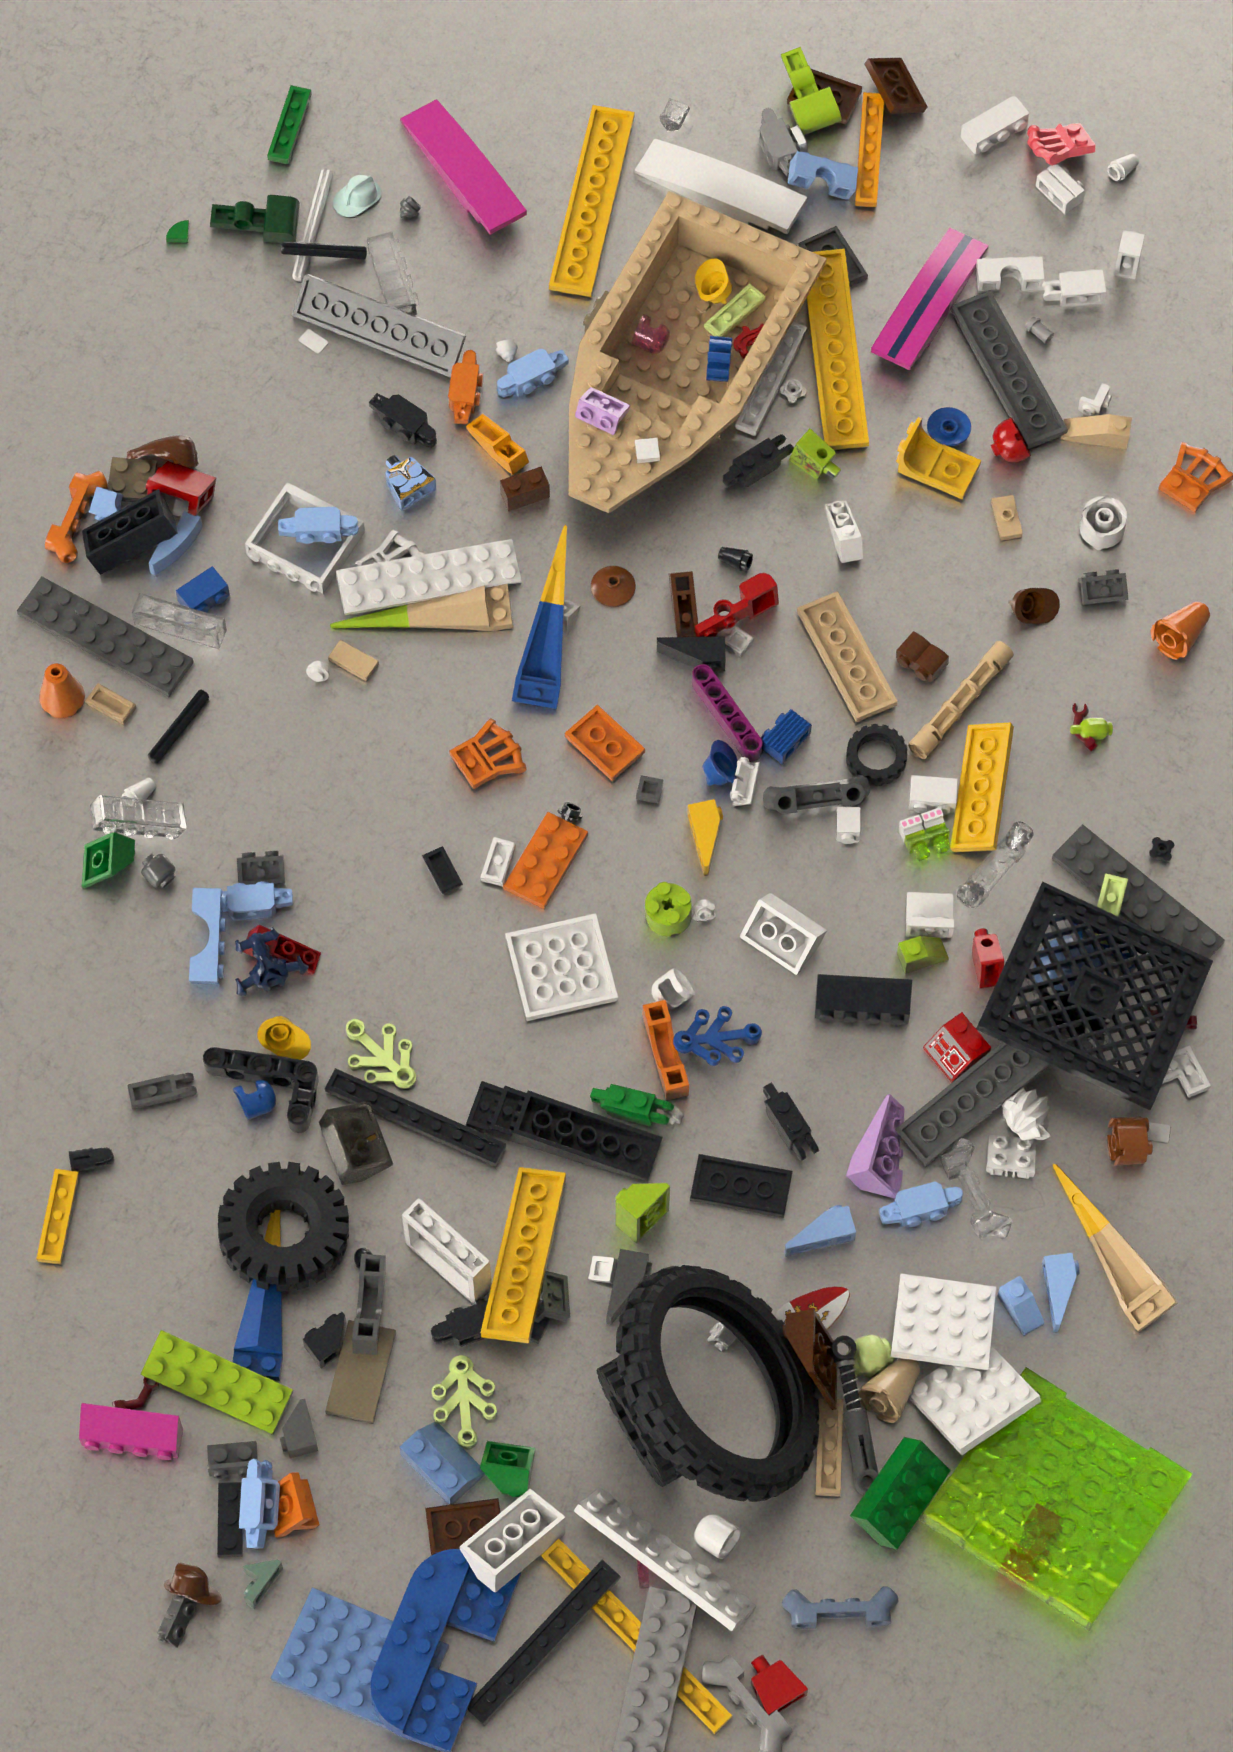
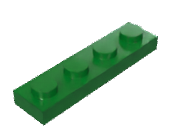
M290 85L267 154L268 160L289 164L312 95L311 89Z

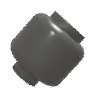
M150 854L142 862L144 867L141 874L154 888H164L176 877L174 874L176 871L175 866L164 854L156 856Z

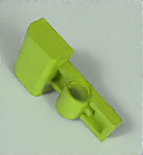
M801 47L781 54V59L798 98L789 102L790 109L803 135L842 121L831 88L827 87L820 91L818 90L812 70L805 59Z

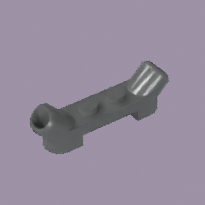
M858 775L844 780L788 787L770 786L763 793V802L766 809L777 810L781 814L797 813V810L842 805L843 807L853 806L861 803L869 795L870 785L867 778Z

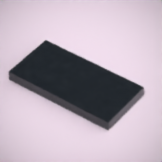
M699 1154L690 1201L784 1218L793 1171Z

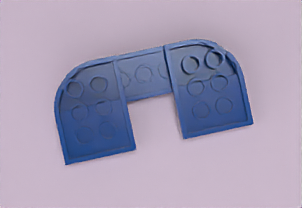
M460 1549L438 1552L424 1560L417 1567L410 1579L371 1677L372 1705L379 1720L386 1728L396 1735L442 1752L452 1751L477 1688V1683L431 1667L430 1665L447 1625L495 1642L521 1577V1572L495 1593L476 1577Z

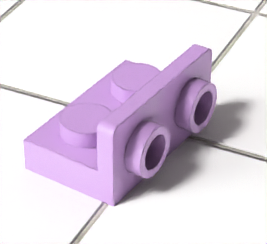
M590 387L579 399L575 417L614 435L617 432L619 422L629 412L630 405Z

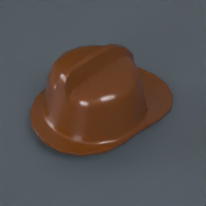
M1047 588L1019 590L1015 593L1013 599L1008 602L1016 618L1026 624L1048 623L1055 618L1060 608L1058 595L1053 590Z
M178 1563L172 1579H168L164 1583L165 1589L170 1593L184 1596L201 1604L217 1605L222 1600L221 1594L209 1586L208 1577L204 1570L194 1565Z

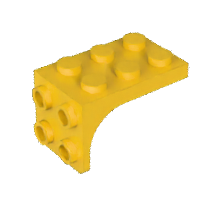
M918 417L915 423H910L906 440L902 439L897 450L899 454L896 463H899L898 473L963 500L981 465V460L932 439L922 427L923 418Z

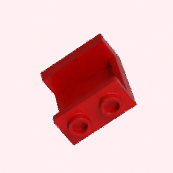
M167 461L162 467L157 469L153 477H149L147 480V495L159 489L163 493L189 501L188 513L196 516L214 497L216 477Z

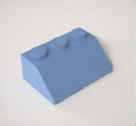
M437 1422L417 1430L399 1446L401 1456L449 1505L454 1504L485 1476V1473L480 1469V1465Z

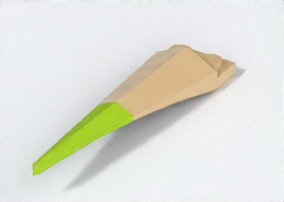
M508 584L485 589L484 585L462 593L411 603L330 624V627L333 629L417 627L480 631L513 628L509 587Z

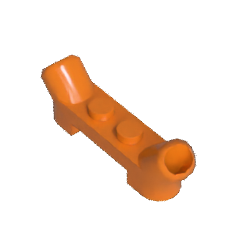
M100 471L89 475L75 473L69 485L73 500L61 526L52 524L47 534L45 549L56 552L59 560L63 563H70L78 556V551L72 541V537L80 529V519L88 511L90 497L94 496L96 487L106 489L108 487L106 478Z

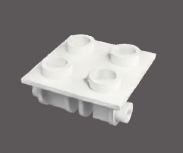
M989 1135L987 1173L1002 1176L1003 1171H1005V1177H1007L1008 1171H1012V1178L1015 1177V1172H1017V1177L1029 1179V1177H1034L1036 1139L1025 1141L1018 1137Z

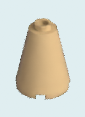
M899 1358L865 1383L858 1392L859 1397L862 1398L860 1402L868 1412L871 1410L878 1414L876 1418L887 1423L896 1422L901 1417L921 1370L918 1361Z

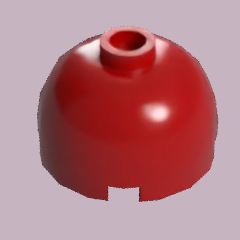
M1013 418L1006 419L997 425L992 435L994 443L991 444L996 457L1001 455L1007 462L1018 463L1031 456Z

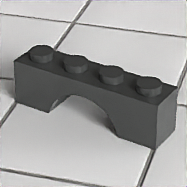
M361 1254L358 1303L352 1338L353 1353L377 1355L386 1274L385 1255Z

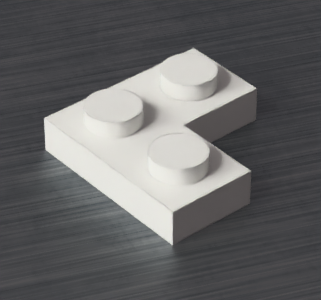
M1190 1045L1177 1050L1162 1084L1178 1078L1188 1098L1209 1090L1211 1085Z

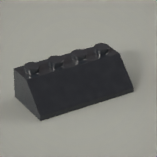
M159 489L82 530L86 557L100 575L113 570L125 561L132 560L138 554L150 550L155 545L169 540L178 534L175 519Z
M818 974L815 1018H820L822 1021L838 1019L848 1023L856 1021H867L870 1024L890 1022L892 1025L909 1023L912 979Z

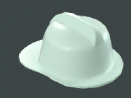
M354 176L335 195L333 207L341 216L355 217L379 201L381 188L373 181L371 176Z

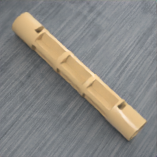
M996 641L979 662L980 664L967 679L960 683V687L950 699L941 705V709L932 720L925 724L908 743V747L914 755L921 759H926L943 739L942 736L955 721L962 717V713L970 703L981 695L982 689L994 676H997L1011 660L1014 653L1008 645L1001 641Z

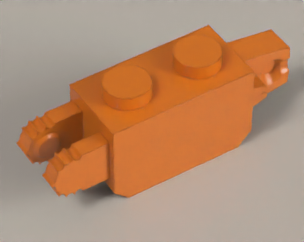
M471 349L464 352L462 363L457 362L452 366L448 399L449 408L454 412L456 424H468L471 414H475V407L480 406L481 393L478 392V386L482 387L483 373H480L476 353Z

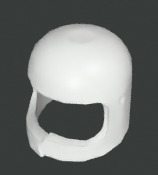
M677 968L671 969L657 979L651 989L655 1002L666 1000L668 1010L678 1007L695 994L689 980Z
M710 1514L699 1522L694 1537L700 1547L717 1558L723 1559L740 1540L742 1531L722 1517ZM732 1532H734L733 1536L729 1538L725 1548L722 1549L727 1538L730 1536Z

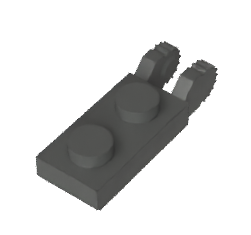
M193 1073L171 1074L128 1084L132 1109L177 1100L179 1097L186 1098L196 1095L197 1089L194 1086L179 1089L176 1087V1084H185L193 1081Z

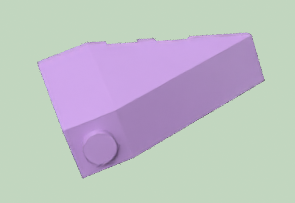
M891 1094L886 1095L852 1155L846 1177L860 1190L895 1198L903 1177V1170L899 1169V1158L903 1157V1149L900 1148V1136L895 1129L904 1122V1107Z

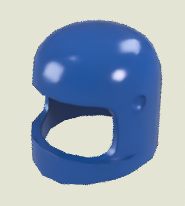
M255 1081L257 1091L251 1094H246L241 1085L233 1088L247 1120L269 1113L276 1106L274 1090L267 1081Z

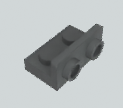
M1119 569L1107 570L1106 575L1097 576V572L1083 573L1084 578H1078V583L1081 584L1083 605L1129 600L1126 573H1119Z
M265 851V856H256L255 852L241 853L242 857L237 858L238 883L246 885L256 884L261 881L274 884L285 883L284 855H279V851Z
M545 1271L534 1322L539 1323L543 1317L565 1322L570 1318L568 1277L566 1275Z
M256 1441L207 1445L209 1476H214L216 1479L227 1478L228 1475L232 1474L247 1477L249 1461L252 1459L258 1460Z

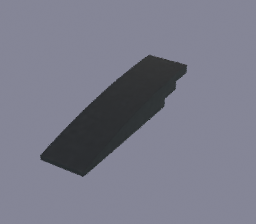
M481 1081L466 1122V1126L505 1140L645 1181L649 1179L663 1138L529 1090L525 1093L508 1086L501 1088Z

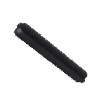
M283 241L281 253L285 255L366 259L367 248L365 246Z
M202 689L198 690L148 753L149 760L156 764L159 763L209 700L207 692Z

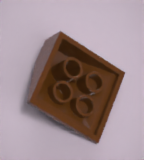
M814 1309L786 1314V1324H783L784 1337L790 1341L830 1408L836 1410L837 1364L834 1363L829 1353V1347L834 1340Z

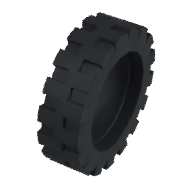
M871 724L869 727L867 725L863 726L859 732H854L853 737L848 742L846 763L847 766L849 765V771L856 776L862 775L867 778L869 785L876 784V786H882L883 783L890 784L893 782V779H898L901 776V772L906 767L907 744L904 743L903 736L898 735L897 730L894 728L891 730L887 725L878 726V724ZM872 740L883 741L894 749L896 759L888 768L881 770L871 769L864 766L859 760V748L864 743Z

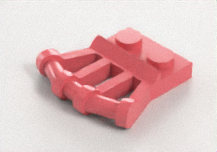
M1080 123L1069 124L1064 127L1059 124L1055 129H1040L1036 125H1031L1027 130L1029 136L1027 143L1029 147L1033 149V153L1037 157L1044 158L1049 165H1055L1070 157L1095 152V143Z

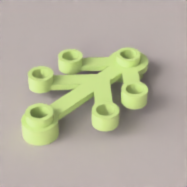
M352 1019L347 1023L346 1033L348 1037L353 1040H359L376 1056L360 1057L357 1054L351 1055L348 1058V1066L351 1070H359L361 1067H387L391 1072L377 1073L374 1070H368L364 1074V1081L372 1085H376L378 1082H394L401 1089H408L415 1084L416 1072L410 1067V1053L413 1050L410 1040L402 1039L398 1044V1049L401 1053L400 1065L393 1060V1042L396 1036V1027L393 1024L388 1023L382 1027V1035L384 1037L383 1050L365 1033V1025L361 1020ZM359 1029L360 1032L358 1034H353L352 1030ZM387 1029H392L393 1033L386 1034L385 1031ZM407 1044L410 1047L407 1050H403L401 1046ZM358 1060L359 1063L357 1065H352L351 1061ZM370 1075L376 1077L373 1081L367 1079ZM403 1075L409 1077L407 1081H402L400 1078Z
M459 1355L451 1360L448 1376L440 1384L433 1386L432 1397L438 1401L443 1400L446 1397V1391L457 1380L458 1390L443 1407L437 1408L433 1415L435 1422L444 1424L447 1422L449 1414L460 1403L462 1430L458 1433V1444L463 1449H472L477 1444V1434L471 1428L469 1402L480 1410L488 1420L496 1417L497 1407L493 1403H486L468 1388L467 1379L478 1386L484 1396H491L495 1392V1384L491 1380L483 1379L473 1371V1362L469 1357ZM462 1363L465 1364L466 1368L459 1370L457 1365ZM485 1385H491L492 1389L490 1391H485L483 1387ZM437 1389L443 1390V1394L440 1396L436 1395L434 1392ZM492 1408L494 1413L488 1415L485 1413V1410ZM443 1412L446 1416L443 1419H438L436 1415ZM468 1433L472 1438L464 1440L463 1435Z

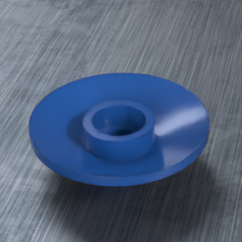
M944 407L930 415L927 421V431L930 437L938 443L955 446L967 440L971 432V422L968 416L961 410Z

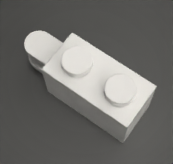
M1103 270L1066 271L1059 273L1058 280L1042 283V289L1045 290L1044 300H1060L1061 307L1104 304L1106 287Z

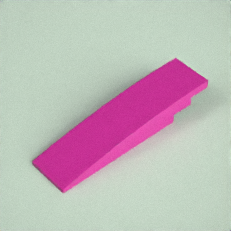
M437 99L400 118L404 127L466 212H470L478 224L482 223L490 235L527 215V210L500 174Z

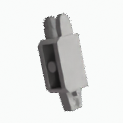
M771 108L763 109L761 115L762 125L759 129V142L771 168L781 169L788 178L790 161L797 151L800 152L799 146L796 141L793 142L790 126L785 125L783 118L777 119L776 114Z

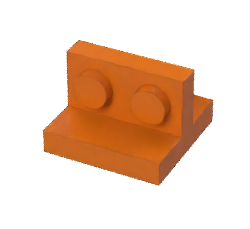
M292 1472L279 1480L278 1525L274 1529L275 1537H285L294 1530L315 1529L320 1524L308 1479H300L299 1472Z

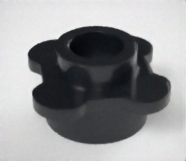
M565 802L562 809L558 808L557 810L561 817L568 822H577L578 819H582L580 814L581 808L573 803Z
M1159 837L1153 838V847L1149 851L1150 857L1159 861L1171 860V850L1175 846L1172 840L1164 841Z

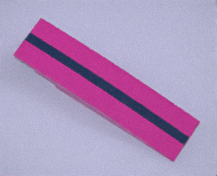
M949 228L890 316L871 347V352L911 370L917 358H920L925 348L931 344L949 314L951 305L955 304L976 269L977 259H982L988 249V245Z

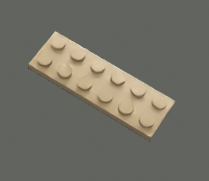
M838 591L797 608V613L856 722L897 706L898 701Z

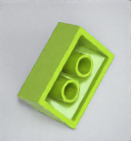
M667 1183L632 1184L628 1189L623 1188L615 1198L616 1226L636 1244L669 1211L670 1186Z

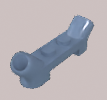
M883 1586L870 1601H860L859 1598L845 1599V1602H835L834 1599H822L820 1603H811L797 1589H792L783 1598L782 1607L791 1614V1626L796 1629H816L817 1619L865 1617L866 1627H879L891 1624L890 1611L899 1601L897 1594L887 1586Z

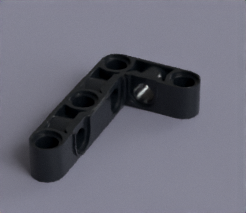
M211 1047L204 1052V1067L210 1075L249 1082L264 1080L270 1085L293 1088L287 1112L289 1127L296 1133H303L309 1128L318 1086V1072L314 1063L276 1055ZM217 1058L220 1060L217 1064H209L211 1059ZM257 1066H266V1069L263 1071L255 1070ZM306 1072L313 1074L310 1078L302 1077ZM296 1116L304 1117V1120L301 1122L293 1121Z

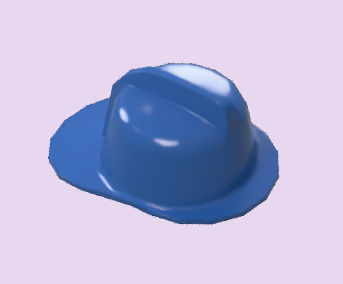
M722 740L713 742L710 755L702 766L708 786L713 784L721 786L728 782L733 783L734 779H737L735 775L738 761L733 749Z

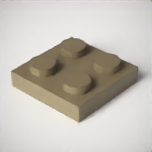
M112 457L107 489L123 494L122 501L136 502L147 496L146 483L149 477L155 475L157 461Z

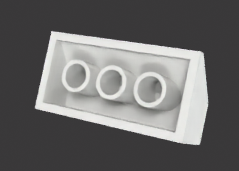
M529 1489L460 1546V1550L476 1577L496 1593L544 1553L558 1538L560 1539L565 1535V1516L533 1490Z

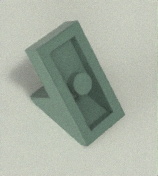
M279 1560L243 1566L244 1572L256 1580L255 1583L253 1581L250 1582L244 1591L246 1595L244 1597L245 1602L253 1609H255L282 1571V1563Z

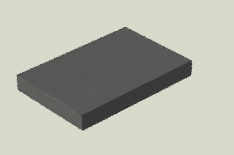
M837 226L798 243L799 247L811 252L845 249L849 286L852 287L868 279V274Z

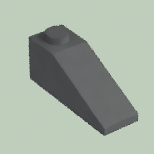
M620 1249L606 1324L612 1325L621 1314L624 1303L628 1301V1296L645 1277L651 1275L652 1263L649 1262V1254Z

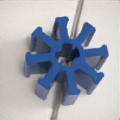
M710 336L706 380L729 381L732 338Z

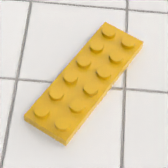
M1011 722L968 725L950 849L953 852L991 851L997 849L1014 730Z

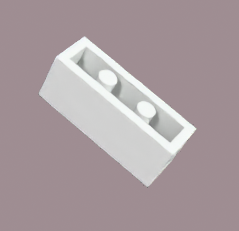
M1013 95L963 124L960 137L975 155L980 152H986L992 145L999 141H1005L1015 132L1024 130L1028 125L1029 112Z

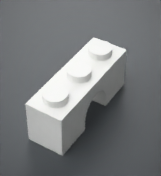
M1008 256L1004 258L992 259L985 257L977 259L975 270L977 293H984L989 290L992 293L999 292L1001 280L1005 277L1017 279L1020 283L1021 291L1043 290L1042 283H1044L1045 278L1042 257L1026 256L1014 258Z

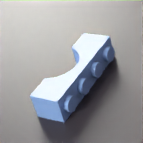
M193 888L192 912L207 922L210 936L203 951L190 957L189 982L191 984H219L220 978H224V964H220V956L225 954V941H221V932L226 931V918H222V909L227 907V895H223L221 888Z

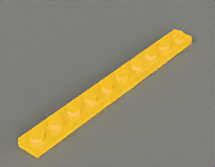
M559 1538L541 1555L573 1590L591 1572ZM609 1590L592 1609L635 1653L641 1622ZM684 1667L677 1697L715 1735L733 1716Z

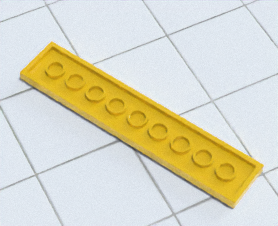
M592 105L550 277L549 290L592 297L635 112Z
M845 249L816 251L813 253L827 258L826 264L806 299L823 439L833 450L869 446V437Z

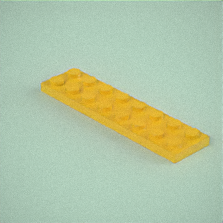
M519 1167L481 1328V1337L521 1343L530 1342L566 1182V1173Z

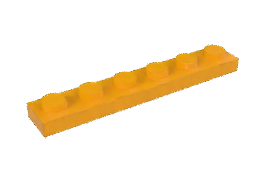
M863 92L855 206L877 207L884 100L880 93Z

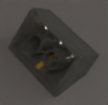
M370 1101L327 1109L319 1121V1125L342 1185L364 1181L393 1165Z

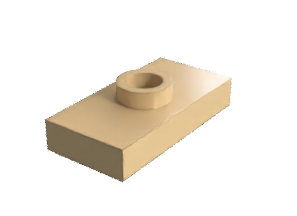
M1014 496L991 498L1000 541L1021 538L1023 532Z

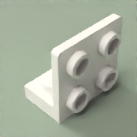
M907 892L906 936L952 938L954 931L953 894Z

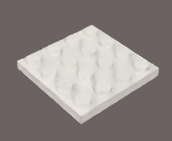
M596 913L505 933L526 1021L618 1001Z
M900 1274L891 1357L988 1370L996 1287Z
M992 1346L990 1348L988 1370L943 1364L916 1382L909 1396V1399L961 1455L1041 1402L1040 1395Z

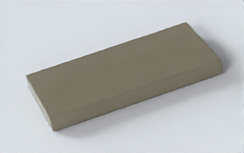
M348 1320L325 1412L330 1415L374 1423L396 1330L380 1326L377 1355L353 1353L352 1345L354 1321Z

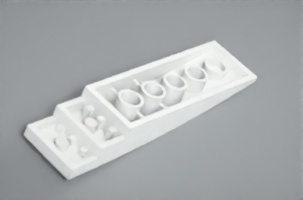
M658 139L653 140L634 170L635 174L747 225L751 222L766 230L772 227L785 234L789 232L807 203L806 196L712 157Z

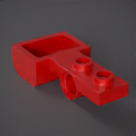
M759 573L739 585L741 601L735 604L725 599L717 601L713 608L714 615L695 625L696 636L715 637L718 632L725 628L730 629L734 627L738 621L748 616L749 620L778 605V587L772 576L767 573ZM722 611L729 612L726 616L719 615Z

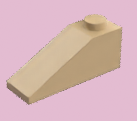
M1107 414L1066 418L1063 420L1068 432L1061 436V440L1127 450L1132 417Z

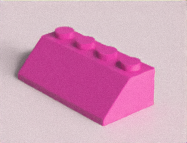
M86 1403L81 1404L79 1440L84 1448L93 1451L104 1448L116 1454H122L123 1451L133 1452V1455L139 1457H147V1454L157 1455V1458L162 1460H171L172 1457H179L183 1427L179 1416Z

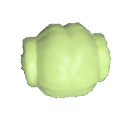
M869 1334L855 1340L856 1359L853 1366L856 1368L854 1371L855 1377L865 1376L871 1378L894 1362L895 1357H891L892 1347L886 1338L881 1339L877 1335Z

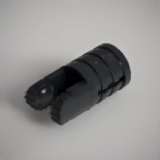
M91 1147L89 1149L69 1151L71 1170L83 1171L96 1169V1166L111 1164L114 1160L112 1150L105 1147L96 1149Z

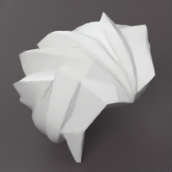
M1022 1087L1017 1093L1005 1100L1002 1105V1115H1004L1010 1129L1017 1133L1022 1140H1044L1051 1136L1047 1132L1049 1124L1047 1116L1050 1112V1106H1047L1048 1096L1037 1097L1036 1089L1027 1091Z

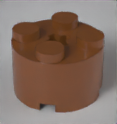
M1138 1116L1110 1119L1108 1128H1112V1135H1107L1110 1159L1115 1161L1114 1165L1144 1164L1147 1161V1155H1152L1153 1152L1152 1141L1148 1140L1147 1134L1149 1131L1148 1118Z

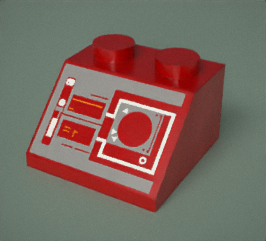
M961 1012L945 1023L923 1046V1049L952 1083L991 1051V1046L964 1013Z

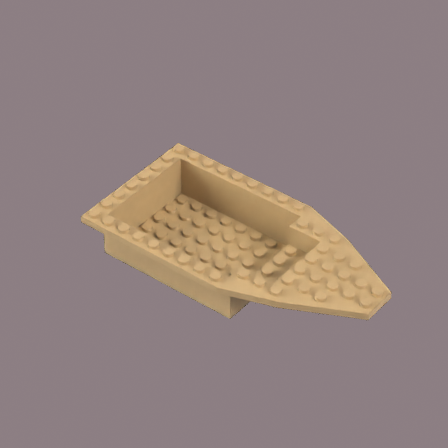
M668 191L579 344L569 402V496L610 513L690 461L716 437L720 438L724 430L741 415L824 268L827 258ZM709 259H719L725 265L732 284V292L727 298V303L749 283L766 296L765 301L725 336L732 338L728 382L706 380L710 336L713 335L704 328V324L725 306L722 303L714 304L701 300L695 284V274L699 266ZM763 323L764 326L755 342L747 348L748 354L746 358L742 359L740 353L735 351L733 347L734 339L743 332L742 326H747L750 330H753ZM590 387L630 405L629 412L619 422L617 432L614 435L575 417L579 399ZM657 438L660 461L637 463L635 440Z

